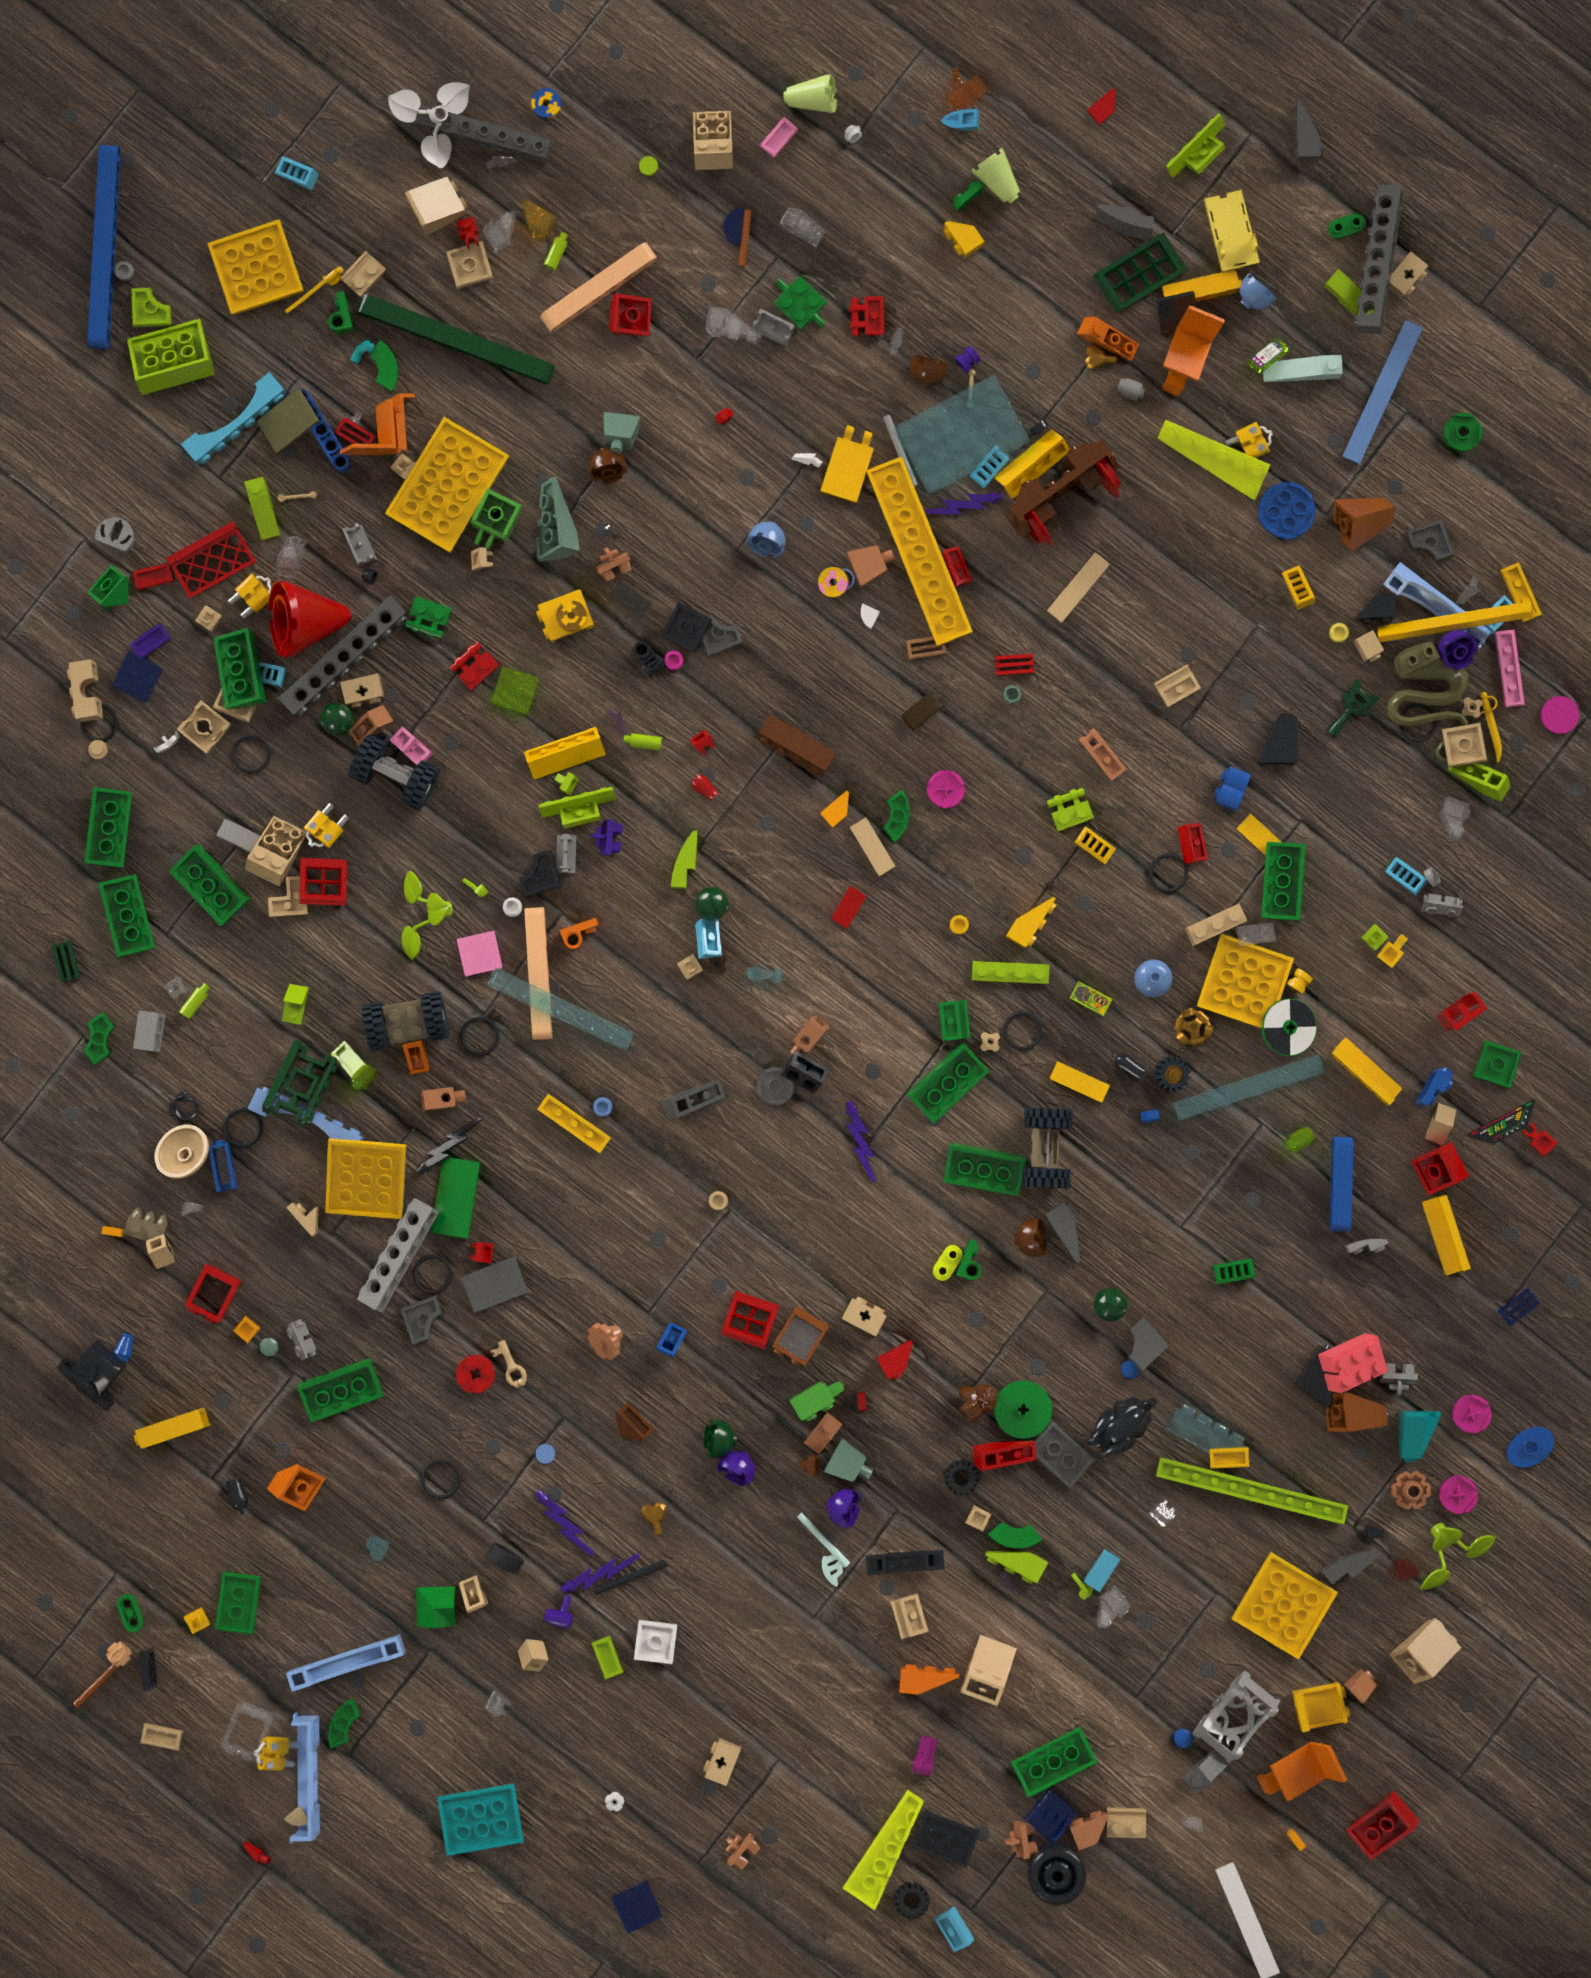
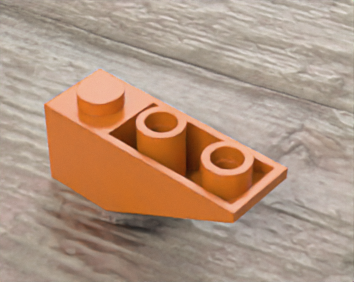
M1084 317L1077 332V335L1088 342L1129 361H1132L1139 346L1137 342L1097 317Z
M905 1664V1667H901L899 1693L921 1694L959 1678L960 1674L955 1672L956 1669L944 1668V1671L936 1670L934 1666H925V1669H919L917 1665Z

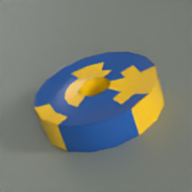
M542 88L534 93L531 99V106L535 115L547 120L558 115L561 110V100L556 91L551 88ZM545 101L550 103L548 106L543 105Z

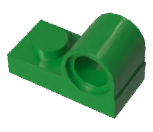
M344 291L336 292L337 299H334L336 309L340 311L329 316L328 324L335 334L354 332ZM336 320L343 321L340 327L334 326Z
M969 1239L956 1275L970 1280H975L981 1275L980 1265L970 1260L978 1252L979 1246H976L977 1241ZM970 1265H974L977 1268V1273L974 1276L967 1274V1268Z

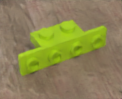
M1217 114L1169 161L1166 168L1172 178L1185 166L1200 174L1225 149L1224 143L1215 138L1225 127L1222 115Z
M605 787L576 796L547 801L539 804L538 807L542 818L560 814L563 828L566 829L601 820L598 804L614 801L616 798L613 787Z

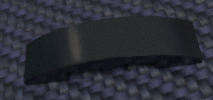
M943 1549L904 1551L866 1556L867 1575L945 1569Z

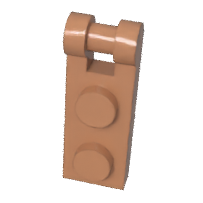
M1094 728L1089 731L1087 736H1082L1078 739L1110 781H1113L1127 770ZM1096 740L1098 744L1092 747L1090 742Z

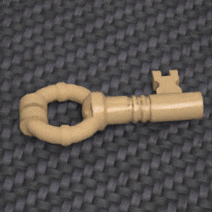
M505 1340L498 1342L499 1347L491 1350V1353L494 1352L493 1357L503 1354L508 1366L506 1381L516 1388L524 1386L527 1379L525 1369L515 1364ZM519 1370L522 1378L512 1381L510 1373Z

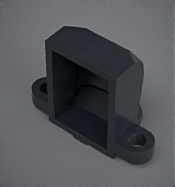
M97 1340L84 1351L75 1365L69 1360L63 1359L57 1368L65 1378L76 1386V1389L81 1394H85L100 1408L108 1411L114 1405V1401L106 1394V1391L127 1365Z

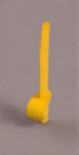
M337 267L327 276H324L319 284L287 308L285 312L289 313L326 283L330 286L336 285L342 277L343 268Z
M1481 692L1480 698L1482 699L1484 711L1480 713H1485L1496 752V759L1499 763L1502 745L1492 712L1497 708L1498 702L1494 696H1487L1486 692ZM1488 698L1495 700L1496 704L1492 709Z

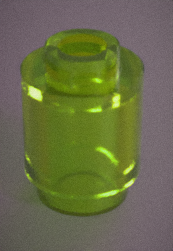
M366 1062L365 1064L368 1068L355 1080L350 1078L352 1081L350 1085L358 1091L361 1089L366 1090L376 1076L374 1074L377 1070Z
M1301 1127L1286 1137L1287 1141L1285 1144L1291 1152L1298 1153L1312 1144L1315 1136L1309 1127Z

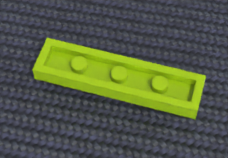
M973 961L972 981L1049 984V964Z

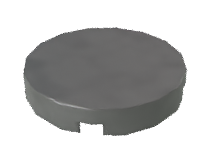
M780 1067L766 1069L757 1080L759 1096L770 1105L784 1104L794 1093L795 1083L781 1076L783 1068Z

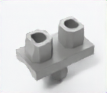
M1386 1363L1388 1372L1380 1376V1383H1396L1389 1384V1389L1396 1390V1395H1401L1402 1390H1409V1384H1415V1381L1418 1380V1374H1415L1413 1364L1402 1365V1373H1395V1364Z

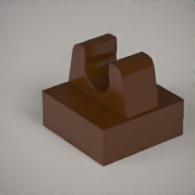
M807 1455V1460H799L798 1468L807 1469V1475L819 1474L820 1455Z

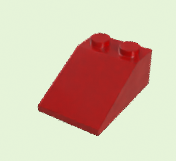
M1392 1791L1347 1827L1346 1831L1366 1856L1372 1860L1414 1831L1419 1820L1397 1793Z

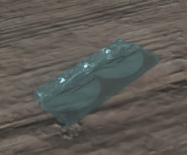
M1185 1403L1181 1409H1176L1166 1427L1169 1431L1210 1453L1209 1449L1245 1447L1242 1445L1245 1437L1234 1431L1228 1437L1230 1429L1217 1421L1213 1428L1210 1427L1213 1419L1201 1412L1194 1418L1196 1410Z

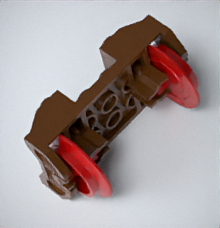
M1103 439L1098 443L1072 447L1067 452L1068 454L1064 460L1063 468L1065 472L1061 475L1059 481L1055 482L1053 480L1046 485L1045 490L1036 478L1032 481L1029 479L1021 485L1022 488L1014 504L1009 507L1011 513L1006 517L1021 537L1026 539L1031 536L1038 544L1045 542L1047 545L1052 546V539L1044 526L1057 514L1051 504L1079 483L1086 493L1102 484L1113 497H1119L1117 488L1121 486V483L1116 475L1119 465L1114 454Z

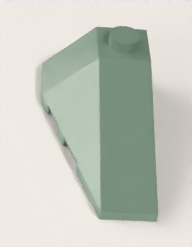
M552 477L541 484L539 507L542 509V514L537 525L540 526V536L536 537L537 558L540 562L568 558L580 551L578 534L557 478Z

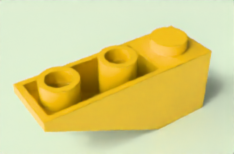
M1052 897L1017 918L1007 933L1006 938L1024 949L1027 945L1031 947L1037 938L1034 936L1036 930L1039 929L1041 931L1046 923L1045 915L1047 912L1051 914L1057 905L1053 903L1056 898Z

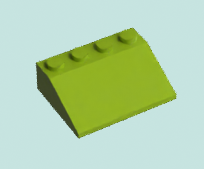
M200 319L127 339L135 381L141 395L215 375Z

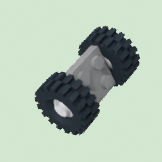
M368 734L353 757L348 777L365 786L372 780L376 771L407 785L404 789L401 803L420 811L435 787L440 769L423 760L418 763L415 769L407 765L400 766L396 764L397 761L388 756L386 758L383 757L387 743Z

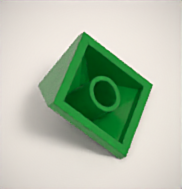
M111 564L87 591V594L109 612L115 605L129 604L128 578Z
M455 1586L416 1587L417 1627L441 1628L456 1626Z

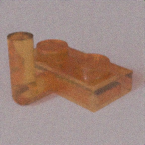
M954 67L952 70V79L957 88L946 94L947 100L955 111L963 109L988 93L987 88L978 75L964 83L959 76L960 69L958 67Z

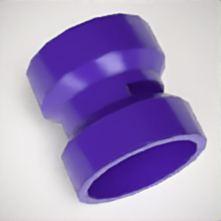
M968 346L964 350L963 355H958L955 361L967 373L971 370L972 365L978 364L981 361V358L972 347Z

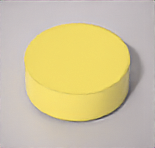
M1336 623L1329 630L1331 640L1336 643L1345 641L1349 635L1348 627L1343 623Z

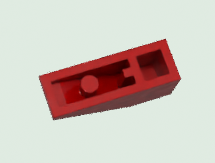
M1035 1441L991 1442L973 1446L974 1465L982 1471L1037 1460Z

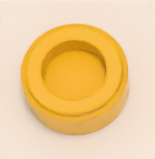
M957 915L951 919L950 929L954 934L961 935L968 930L969 922L966 917Z

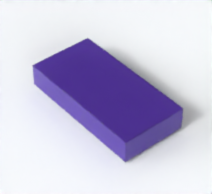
M159 623L130 643L129 646L138 659L142 661L172 638L161 623Z

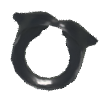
M184 1090L174 1097L170 1105V1117L176 1116L184 1121L191 1120L197 1115L199 1105ZM191 1101L195 1106L194 1113L190 1116L182 1115L175 1102Z

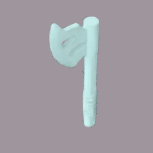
M801 1512L797 1518L832 1553L830 1556H823L822 1569L826 1579L837 1587V1578L843 1573V1567H847L850 1562ZM838 1560L836 1564L828 1566V1563ZM837 1569L836 1573L830 1574L831 1571Z

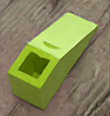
M986 1551L985 1553L988 1556L987 1560L995 1565H998V1563L1004 1565V1570L1013 1575L1016 1572L1021 1574V1579L1029 1584H1032V1582L1038 1583L1048 1564L1046 1560L1031 1552Z

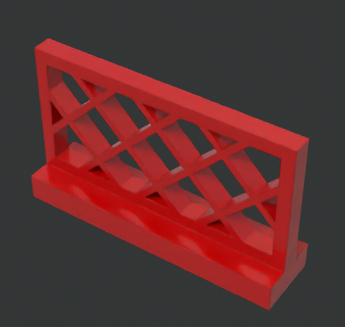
M233 521L166 558L189 599L256 562ZM234 534L240 540L238 548L227 545L229 537ZM216 544L224 546L221 557L210 554L212 546ZM226 547L237 550L234 561L223 558ZM239 551L247 553L250 561L245 564L236 562ZM203 554L207 556L204 567L194 564L196 555ZM209 557L220 559L217 570L207 568ZM223 560L233 563L232 570L228 573L220 571ZM182 563L189 564L188 576L180 574L176 566ZM193 566L203 568L201 580L190 577ZM206 570L217 572L214 581H203ZM189 579L200 582L198 590L192 593L187 587Z

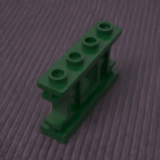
M294 1039L262 1104V1112L266 1114L272 1113L274 1116H277L281 1108L295 1114L294 1124L301 1125V1128L305 1129L307 1124L311 1125L315 1116L312 1113L315 1108L320 1107L323 1099L321 1095L323 1091L327 1092L331 1083L328 1080L331 1075L336 1074L339 1065H337L336 1057L333 1056L331 1058L327 1054L323 1062L306 1056L309 1047L303 1046L302 1042ZM299 1053H301L299 1061L307 1064L305 1070L294 1067L292 1073H290ZM328 1064L329 1066L320 1084L317 1085L319 1077L311 1074L314 1067L324 1071ZM296 1075L312 1082L307 1095L290 1089ZM284 1085L283 1094L290 1096V1101L286 1103L278 1099L274 1106ZM311 1097H313L304 1117L301 1118L303 1110L295 1107L298 1100L308 1104Z

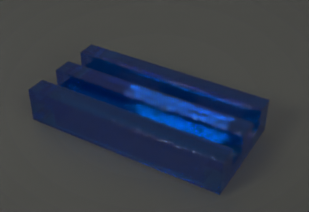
M1527 1287L1497 1311L1507 1322L1508 1326H1511L1539 1305L1540 1302ZM1526 1294H1529V1296L1526 1299H1524L1521 1303H1519L1517 1306L1511 1309L1508 1313H1504L1505 1310H1507L1509 1307L1515 1304L1518 1300H1520ZM1533 1299L1534 1302L1511 1320L1508 1318Z

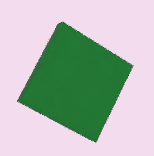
M1485 1040L1473 1077L1511 1089L1522 1052Z

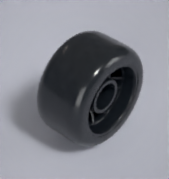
M1051 1843L1040 1847L1032 1855L1027 1867V1878L1031 1890L1040 1900L1051 1905H1064L1075 1900L1083 1891L1086 1883V1868L1082 1858L1073 1848L1061 1843ZM1055 1871L1062 1872V1877L1059 1880L1052 1878V1874Z

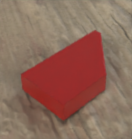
M1112 88L1087 110L1098 125H1101L1114 114L1115 88Z

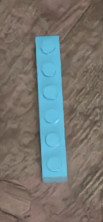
M270 372L255 383L257 389L251 402L234 421L208 434L198 435L195 432L181 444L198 465L207 463L214 452H220L224 449L230 439H236L241 434V430L245 427H251L257 417L260 415L264 416L269 412L270 407L274 403L278 404L285 398V390Z

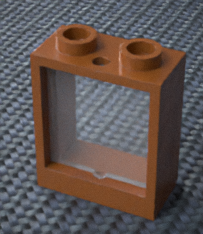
M796 1306L772 1345L775 1348L774 1352L782 1357L785 1354L792 1358L790 1362L799 1367L801 1364L806 1366L829 1325Z

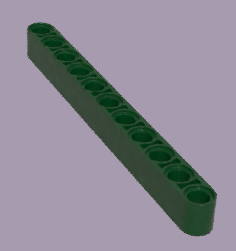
M363 294L356 311L358 314L542 384L549 385L555 370V366L549 362L368 294Z

